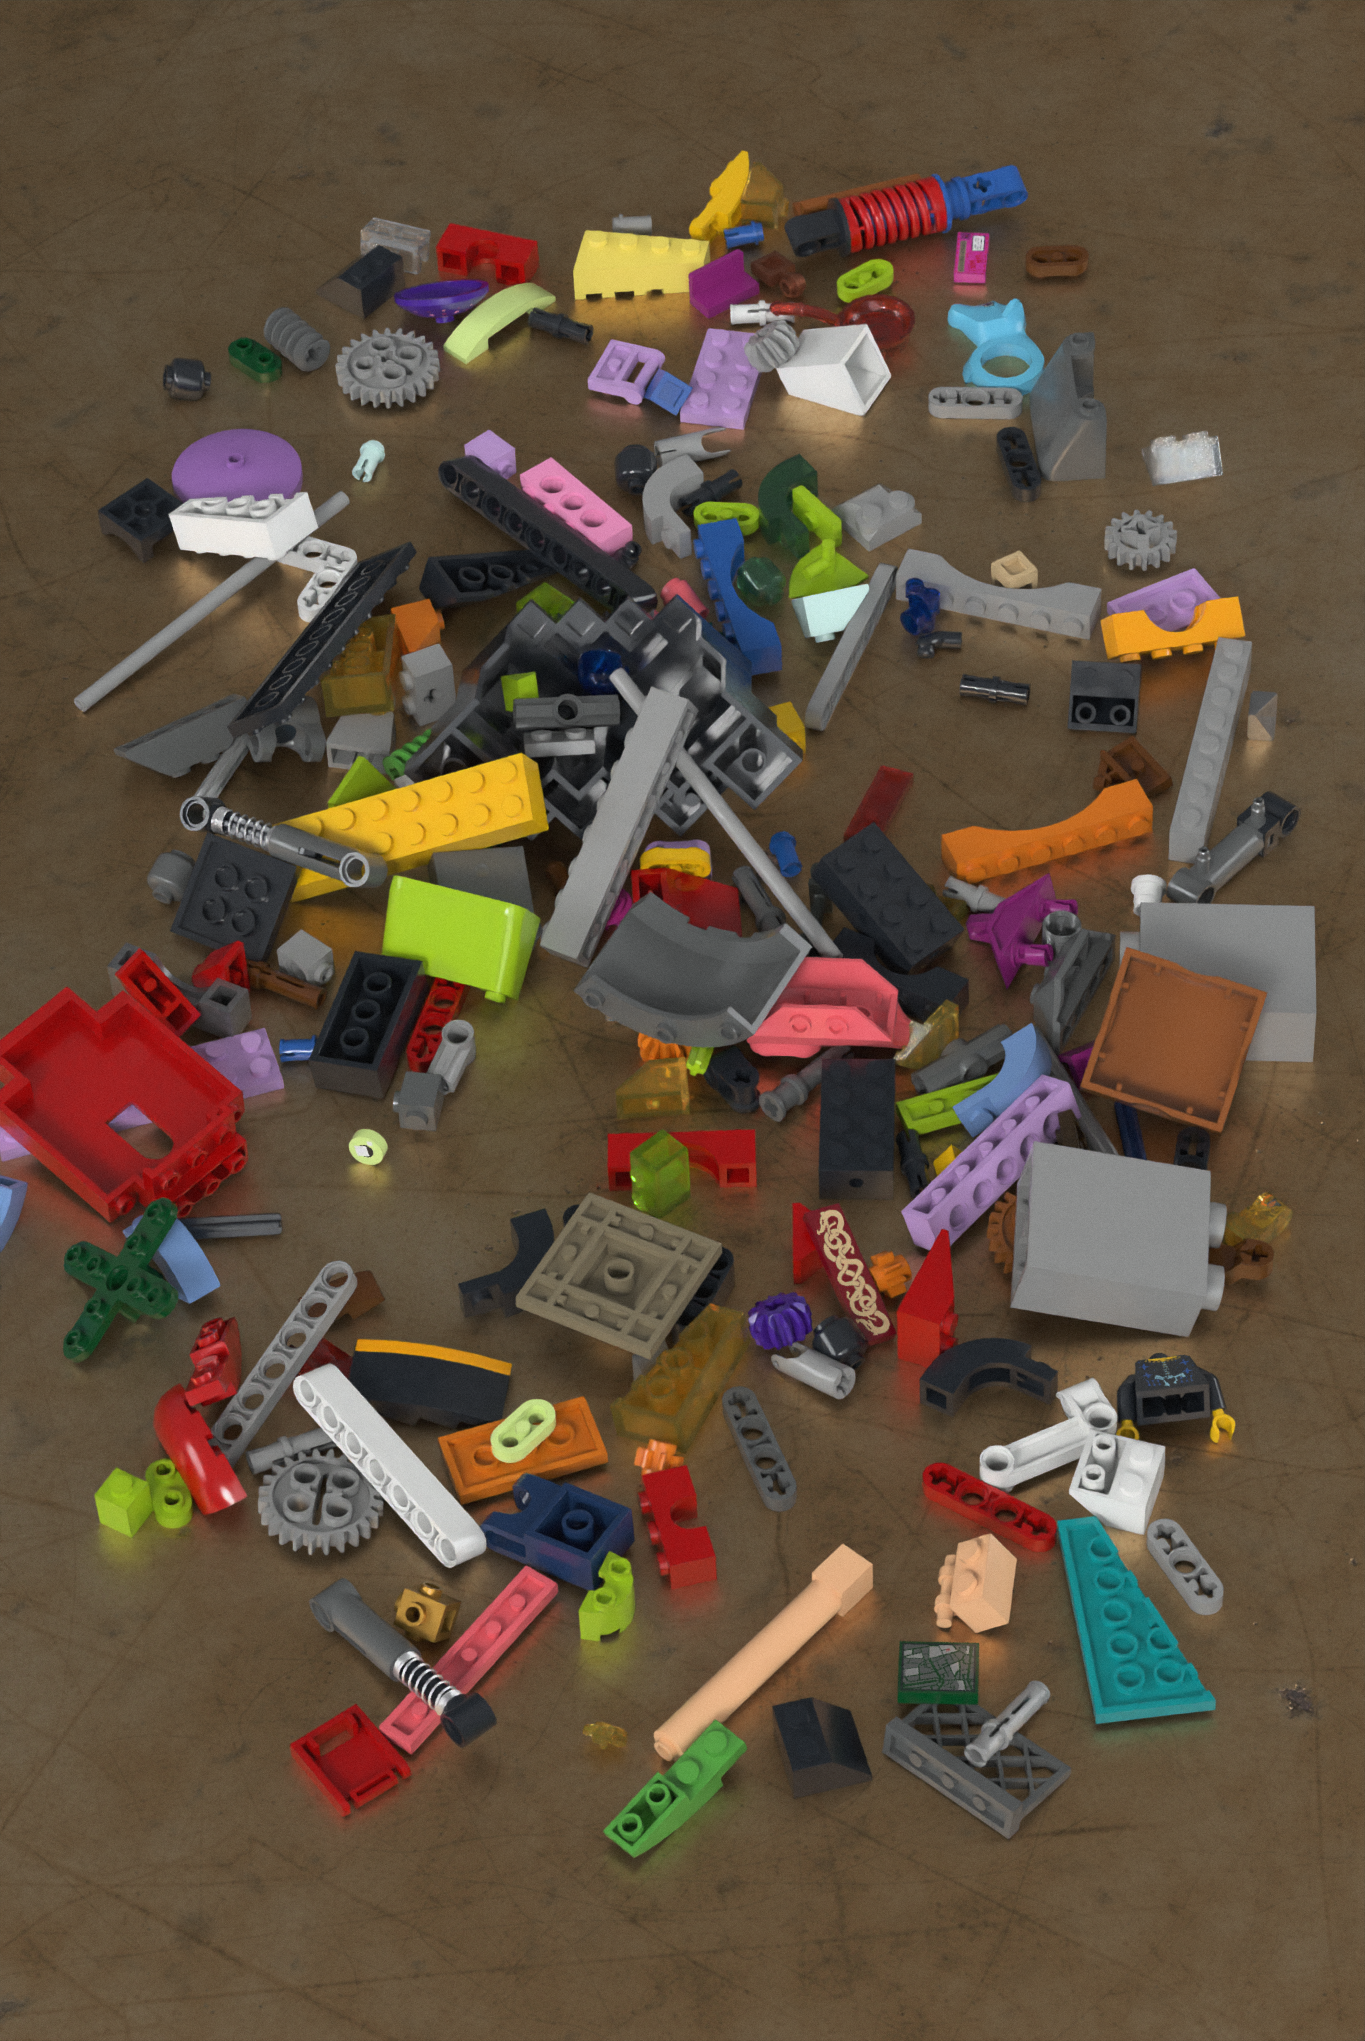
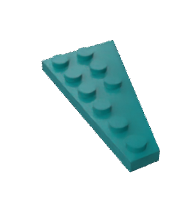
M1093 1516L1058 1520L1057 1532L1096 1724L1215 1710V1698L1209 1690L1206 1691L1198 1679V1672L1193 1664L1188 1663L1178 1648V1641L1150 1598L1144 1596L1138 1586L1137 1578L1131 1570L1128 1571L1118 1556V1549L1098 1518Z

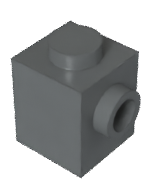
M406 1071L401 1091H395L393 1099V1111L399 1113L400 1128L437 1130L444 1101L442 1075Z

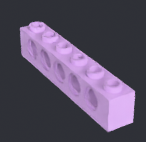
M1042 1074L901 1211L916 1246L930 1250L941 1229L949 1231L951 1246L1020 1178L1034 1141L1054 1144L1057 1141L1055 1130L1060 1128L1058 1113L1072 1109L1077 1120L1081 1117L1069 1082Z

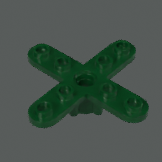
M163 1197L151 1202L147 1206L142 1219L133 1233L126 1239L118 1257L86 1241L72 1245L66 1251L64 1270L75 1279L97 1289L92 1298L85 1304L84 1310L73 1328L64 1338L63 1353L72 1362H82L92 1354L117 1313L131 1322H136L140 1315L144 1314L158 1320L165 1318L175 1308L178 1302V1290L169 1282L163 1280L161 1273L148 1265L177 1218V1205L170 1199Z

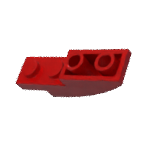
M235 1316L224 1321L222 1317H218L206 1322L201 1327L202 1330H200L189 1354L195 1366L193 1375L184 1392L190 1407L201 1403L202 1407H205L238 1393L242 1373V1352L238 1322Z

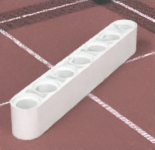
M326 1364L295 1378L293 1389L298 1402L444 1566L451 1568L484 1553L487 1544L480 1526L336 1366Z

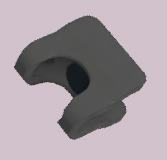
M305 695L307 697L306 700L295 707L292 711L293 717L280 726H275L274 723L267 725L261 732L253 736H248L247 733L241 735L244 743L249 747L255 762H272V754L275 748L280 746L295 750L304 762L322 761L326 747V738L320 723L318 706L312 697Z

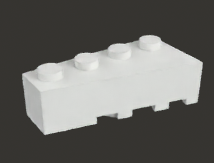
M298 492L294 495L293 499H284L282 493L270 494L269 499L255 501L253 495L242 496L229 502L227 497L189 499L169 514L180 550H190L196 553H219L221 556L230 554L241 555L244 558L262 557L268 560L283 558L289 549L317 529L318 525L307 492Z

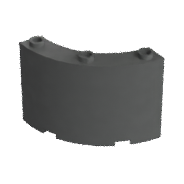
M650 891L631 906L573 991L590 1008L597 1009L618 1023L658 1039L665 1044L673 1043L702 1048L727 1046L744 1041L756 1033L812 946L787 923L768 931L755 932L752 937L741 938L736 932L709 926L707 930H703L689 924L688 916L675 910Z

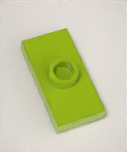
M800 485L792 489L793 514L803 523L808 531H813L822 541L824 539H833L835 541V548L842 545V520L804 486Z

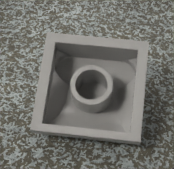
M882 483L865 490L831 510L842 520V528L868 551L881 546L922 523V514L915 508L913 496L904 491H893Z

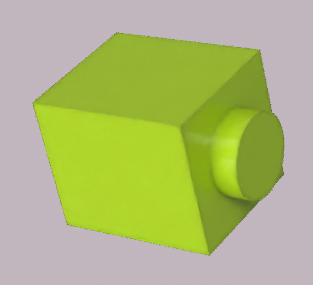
M117 1467L94 1495L100 1523L131 1538L154 1511L149 1483Z

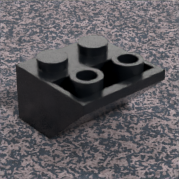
M1072 660L1068 729L1137 733L1142 665Z

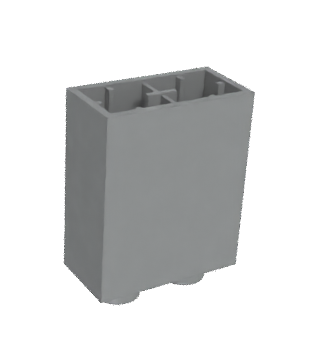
M1141 902L1140 932L1120 931L1119 967L1125 949L1129 947L1175 962L1197 974L1218 976L1268 992L1245 1061L1313 1062L1317 1014L1315 906Z
M1034 1141L1017 1183L1010 1307L1189 1337L1201 1309L1217 1311L1224 1289V1267L1208 1264L1209 1247L1218 1249L1221 1245L1227 1215L1225 1204L1210 1202L1211 1171Z

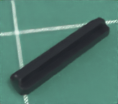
M280 1213L178 1218L194 1239L279 1235L282 1233L283 1226Z

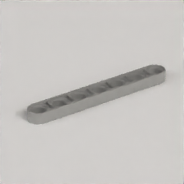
M879 563L868 584L869 592L851 618L809 701L805 714V727L819 731L825 730L894 592L896 574L898 572L897 566Z
M340 1260L332 1261L321 1270L241 1385L238 1393L235 1394L210 1430L214 1438L209 1440L208 1443L211 1448L216 1445L219 1446L232 1468L357 1287V1278L348 1263ZM341 1272L348 1275L347 1281L342 1286L332 1287L329 1285L333 1275ZM325 1303L327 1305L326 1312L323 1315L315 1318L308 1315L309 1309L314 1304ZM296 1333L306 1335V1340L301 1346L297 1348L287 1346L288 1339ZM277 1363L285 1365V1370L281 1376L273 1379L266 1377V1372L271 1365ZM261 1394L264 1396L263 1403L258 1408L247 1409L245 1407V1402L251 1395ZM232 1425L243 1427L242 1433L238 1438L234 1440L224 1439V1432L228 1427Z

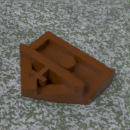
M1133 735L1108 752L1106 750L1100 751L1101 760L1097 777H1094L1093 781L1094 790L1102 792L1104 788L1137 779L1148 799L1173 786L1171 776Z

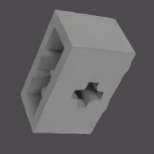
M438 643L401 656L403 671L399 672V678L405 690V695L402 696V704L407 715H413L419 726L439 720L456 702L453 665Z

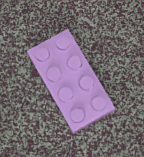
M708 328L689 384L693 389L680 411V422L744 430L762 372H759L750 364L744 350L749 337L755 333Z

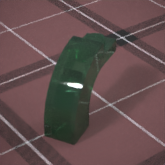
M800 454L775 466L763 479L758 492L759 527L763 538L768 545L780 541L783 548L789 549L798 559L809 553V530L791 512L793 510L792 489L802 485L815 497H818L817 471Z

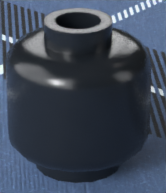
M174 358L170 365H165L163 390H167L172 399L198 401L204 391H209L211 372L205 371L204 363L201 360Z
M640 444L628 445L616 455L614 461L615 480L618 487L631 495H643L647 481L657 470L655 454Z
M832 1315L823 1320L814 1329L813 1334L815 1337L812 1340V1348L854 1370L864 1363L865 1358L863 1355L868 1348V1340L851 1318L845 1316L839 1318L837 1315Z

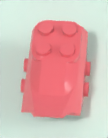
M805 957L756 1033L747 1038V1043L750 1044L753 1052L764 1057L796 1056L808 1058L820 1051L821 1047L871 1046L912 1050L915 1023L906 1016L900 1007L898 989L863 959Z

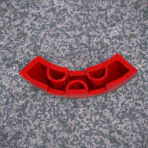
M179 1383L161 1396L154 1409L153 1426L157 1439L175 1465L200 1512L203 1515H208L227 1508L248 1496L219 1446L216 1445L211 1448L208 1441L214 1438L200 1412L195 1407H190L184 1395L185 1389Z

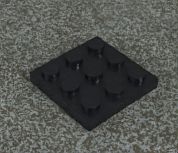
M207 832L170 932L216 950L238 940L244 943L246 958L256 962L260 960L267 962L302 868Z

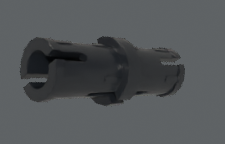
M535 307L530 312L528 318L529 327L547 331L558 339L564 337L588 345L593 337L594 328L592 325L570 319L567 314L560 313L557 315Z
M730 469L713 481L707 480L701 483V488L685 497H681L678 501L680 508L692 503L691 506L682 510V513L687 517H691L694 515V509L704 502H721L722 497L740 489L743 485L742 479L729 483V481L739 476L737 471Z
M963 674L959 694L960 696L989 699L990 703L997 704V701L1027 706L1030 699L1031 684L1001 680L999 676L983 678Z
M908 1129L909 1142H907L904 1130L897 1134L895 1140L902 1158L900 1161L901 1172L907 1176L910 1195L915 1199L920 1194V1187L924 1190L931 1183L928 1174L930 1165L927 1155L922 1153L918 1132Z

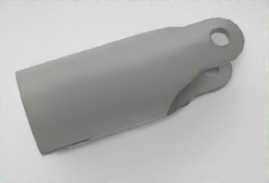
M711 428L655 441V456H660L656 458L659 468L685 454H688L694 462L728 454L731 452V449L711 453L704 450L701 444V439L704 435L724 431L726 428Z
M798 1342L793 1343V1346L788 1345L790 1352L796 1358L786 1359L778 1354H774L771 1357L772 1364L779 1371L836 1399L845 1398L851 1392L855 1383L856 1374L854 1369Z

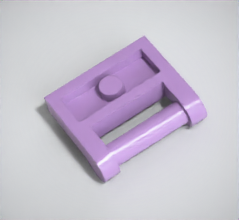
M611 339L588 378V389L624 397L629 403L634 405L640 404L645 396V388L655 371L662 367L665 362V356L657 349ZM638 362L645 363L635 382H627Z

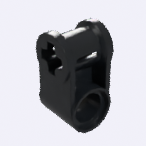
M733 1045L712 1055L707 1071L703 1074L709 1086L716 1090L730 1105L731 1109L736 1112L750 1113L758 1109L760 1106L759 1097L761 1095L757 1090L759 1072L744 1057L740 1049Z

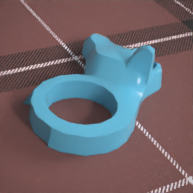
M1015 298L1007 305L995 301L976 306L961 303L952 304L947 318L949 325L961 330L977 346V349L963 366L962 375L965 384L972 382L976 387L1014 388L1021 392L1022 396L1030 393L1045 370L1044 356L1037 345L1025 333L1026 319L1020 299ZM1013 356L1024 360L1030 368L1025 373L1016 377L1004 378L988 373L982 366L988 360L995 357Z

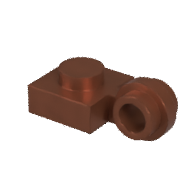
M776 250L751 262V273L770 287L780 283V289L786 297L796 298L802 295L803 290L806 289L804 277L798 272L795 273V264Z

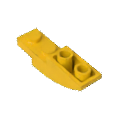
M742 150L734 160L728 163L724 172L713 180L710 186L712 199L707 203L703 212L698 217H695L690 224L689 234L691 239L709 241L710 245L718 235L724 237L723 229L735 228L741 223L750 198L748 152Z

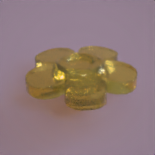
M595 1722L583 1727V1733L587 1736H592V1741L600 1744V1749L606 1750L608 1743L618 1747H623L627 1743L628 1733L622 1728L612 1727L604 1722Z

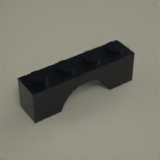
M846 927L842 929L833 941L843 954L842 958L863 959L898 989V1002L905 1014L917 1018L930 1026H936L948 1031L969 1004V979L938 966L928 972L917 975H903L892 972L883 967L877 960L874 939Z

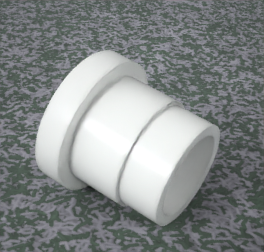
M1146 874L1137 876L1132 880L1131 892L1134 894V913L1140 917L1141 902L1162 903V897L1166 894L1167 889L1164 879Z

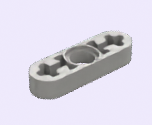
M937 387L928 396L929 412L937 418L1014 419L1021 415L1023 407V396L1021 392L1014 388ZM976 400L983 402V404L973 406L969 405L968 402Z
M1158 1519L1152 1522L1147 1529V1549L1191 1610L1197 1614L1211 1615L1218 1612L1223 1605L1224 1587L1222 1582L1177 1522L1170 1519ZM1162 1535L1165 1539L1171 1538V1552L1167 1541L1163 1538L1158 1540V1536ZM1179 1561H1190L1196 1568L1189 1573H1183L1176 1570L1174 1565ZM1199 1581L1202 1591L1206 1595L1212 1594V1598H1207L1205 1595L1199 1596V1586L1197 1584Z

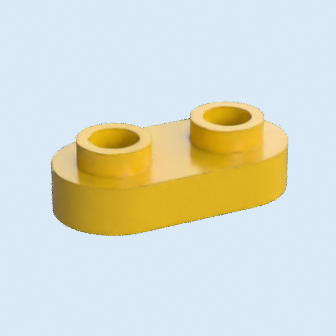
M654 847L640 856V869L669 868L705 878L711 872L710 855L697 847Z

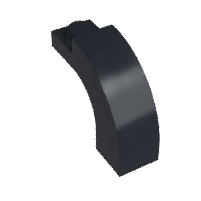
M545 1208L510 1219L512 1243L517 1255L508 1266L497 1272L458 1284L460 1307L465 1318L485 1314L500 1307L505 1318L524 1311L516 1306V1296L555 1241L553 1226Z
M1005 1338L971 1340L945 1351L930 1364L920 1378V1403L954 1417L965 1400L976 1391L987 1387L1002 1386L1015 1389L1051 1405L1058 1392V1371L1052 1369L1044 1362L1032 1360V1345Z

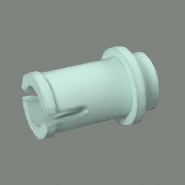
M369 440L367 443L362 444L360 448L361 455L352 470V474L357 480L360 481L363 472H366L363 482L371 481L378 463L384 460L385 449L380 442Z

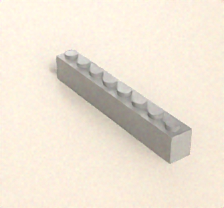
M1218 637L1170 827L1168 860L1196 864L1198 849L1202 846L1208 847L1251 672L1252 642Z
M652 686L648 695L642 698L638 708L639 716L634 728H630L626 734L624 741L625 749L620 760H617L611 769L609 786L606 792H603L598 799L597 813L593 823L589 824L584 831L583 846L580 853L570 864L567 883L564 889H561L556 896L555 910L551 920L543 926L540 946L550 954L588 968L698 713V709L689 699Z

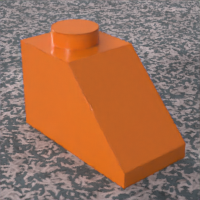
M430 599L391 608L393 633L403 656L438 643L441 646L440 631L445 629L444 621L440 610H434Z

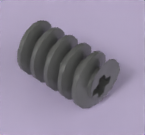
M280 307L271 313L266 320L264 326L266 341L300 370L313 371L325 363L330 353L328 340H324L320 333L316 332L313 327L308 325L290 308Z

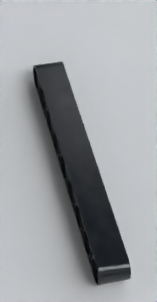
M466 455L443 461L438 468L439 480L447 490L525 548L529 549L533 554L613 612L627 596H630L648 614L653 609L656 610L658 598L651 585L473 455Z

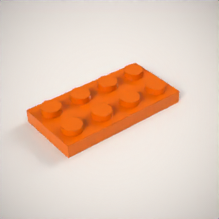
M581 1396L553 1404L556 1416L554 1431L524 1459L518 1462H502L492 1453L491 1434L506 1418L438 1437V1446L460 1505L512 1491L513 1484L524 1473L550 1480L608 1463V1453L585 1397ZM540 1422L533 1423V1425L541 1424Z

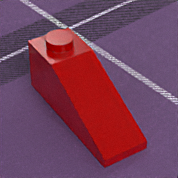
M141 948L115 973V976L128 994L178 1037L201 1015Z

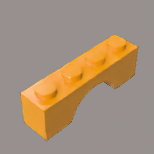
M1238 596L1209 600L1195 606L1192 620L1183 632H1169L1157 627L1148 618L1144 610L1112 614L1100 620L1107 659H1120V663L1125 664L1140 661V656L1151 654L1152 659L1155 660L1172 656L1171 651L1183 650L1184 655L1203 652V646L1214 645L1216 649L1218 637L1236 640L1245 637Z

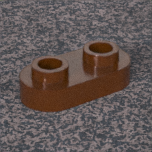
M1078 245L1038 246L1028 250L1025 256L1026 270L1036 277L1076 276L1084 273L1089 266L1088 251Z

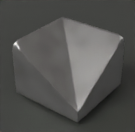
M1253 691L1251 693L1247 737L1250 740H1274L1277 693Z

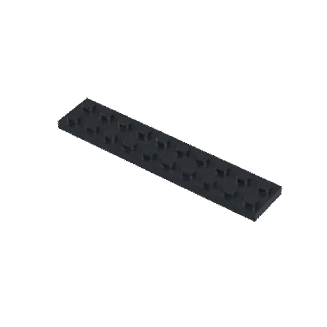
M411 541L357 563L228 724L227 728L233 738L246 733L248 736L256 735L267 725L274 723L275 726H280L293 717L292 711L295 707L306 700V693L320 682L319 677L321 674L333 666L332 660L346 649V642L358 634V627L372 616V609L384 601L385 597L383 595L397 584V577L409 569V562L417 553Z

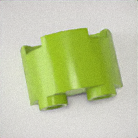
M611 1551L608 1552L599 1570V1577L605 1581L602 1588L594 1591L589 1590L578 1611L581 1639L599 1641L601 1640V1635L611 1634L618 1629L621 1633L633 1620L636 1605L631 1564L626 1558L620 1557Z

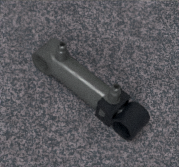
M1267 791L1261 797H1256L1253 800V804L1237 817V827L1210 851L1205 846L1200 847L1196 856V864L1190 869L1186 867L1181 868L1173 875L1167 887V897L1176 903L1211 904L1215 893L1257 855L1264 858L1279 845V836L1285 838L1290 835L1298 824L1301 809L1272 791Z

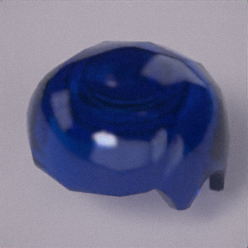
M604 649L589 650L582 653L579 658L578 682L586 692L593 696L617 695L620 692L610 681L609 677L619 668H623L629 675V666L625 668L622 666L621 656L616 652Z

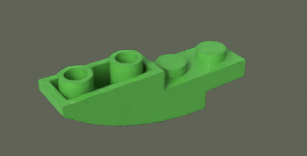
M715 1719L664 1776L657 1772L604 1829V1834L633 1858L649 1850L684 1824L723 1786L721 1777L747 1750L745 1742Z

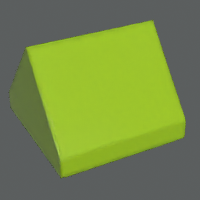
M536 672L501 676L506 711L513 712L514 699L539 698Z

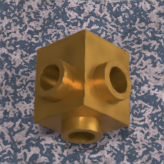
M423 1581L419 1585L405 1588L399 1594L394 1606V1611L397 1614L393 1625L404 1629L405 1636L419 1642H427V1640L438 1642L449 1639L462 1601L443 1594L444 1589L441 1586Z

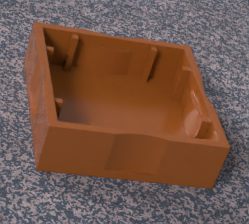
M1126 947L1110 995L1109 1004L1081 1082L1080 1091L1190 1127L1202 1128L1209 1133L1221 1136L1268 992L1218 976L1197 974L1175 962Z

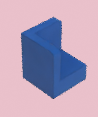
M658 369L645 391L644 398L677 416L693 388L667 371Z

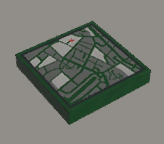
M899 1641L897 1703L978 1705L979 1643Z

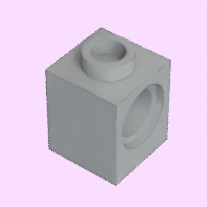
M302 929L277 949L279 970L283 973L316 986L327 983L332 975L335 974L332 949Z

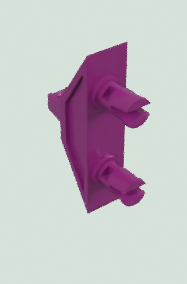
M1050 873L1000 902L993 913L970 915L965 923L971 940L991 944L1006 989H1008L1022 964L1049 967L1048 961H1053L1052 945L1033 944L1042 928L1044 918L1055 911H1067L1076 916L1078 915V903L1075 899H1056Z

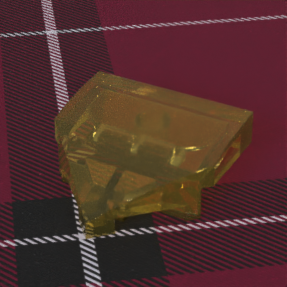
M946 999L925 1021L924 1025L911 1020L909 1024L908 1045H903L901 1052L897 1051L894 1057L895 1063L918 1070L941 1057L944 1048L950 1042L959 1038V1005Z

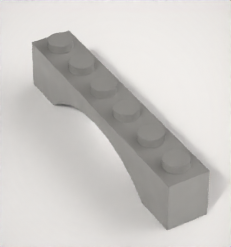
M909 548L896 574L897 600L1090 640L1101 614L1102 589L1072 582L1038 589L998 587L962 574L949 565L941 555Z

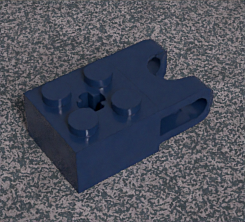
M529 1473L522 1474L512 1486L514 1502L522 1512L507 1514L494 1511L480 1525L486 1538V1546L491 1550L576 1586L593 1591L604 1580L599 1577V1570L608 1552L611 1551L622 1557L635 1541L631 1508L565 1482L560 1486Z

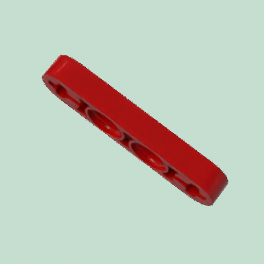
M435 978L406 1050L407 1063L413 1072L427 1073L442 1042V1031L436 1034H429L425 1032V1029L432 1025H438L443 1028L450 1021L458 1020L471 986L454 982L453 988L450 987V981ZM443 999L454 1002L453 1005L447 1008H440L435 1005ZM425 1046H427L429 1054L423 1056Z
M937 1462L930 1464L924 1469L922 1474L923 1493L930 1500L1028 1550L1046 1552L1055 1546L1057 1541V1523L1049 1514L949 1464ZM933 1481L940 1483L938 1485L933 1484ZM976 1493L982 1496L983 1500L978 1504L971 1505L964 1502L962 1498L966 1494ZM1001 1510H1010L1017 1516L1011 1521H1001L995 1515ZM1041 1529L1046 1530V1533L1041 1532L1037 1536L1033 1535V1532L1038 1533Z

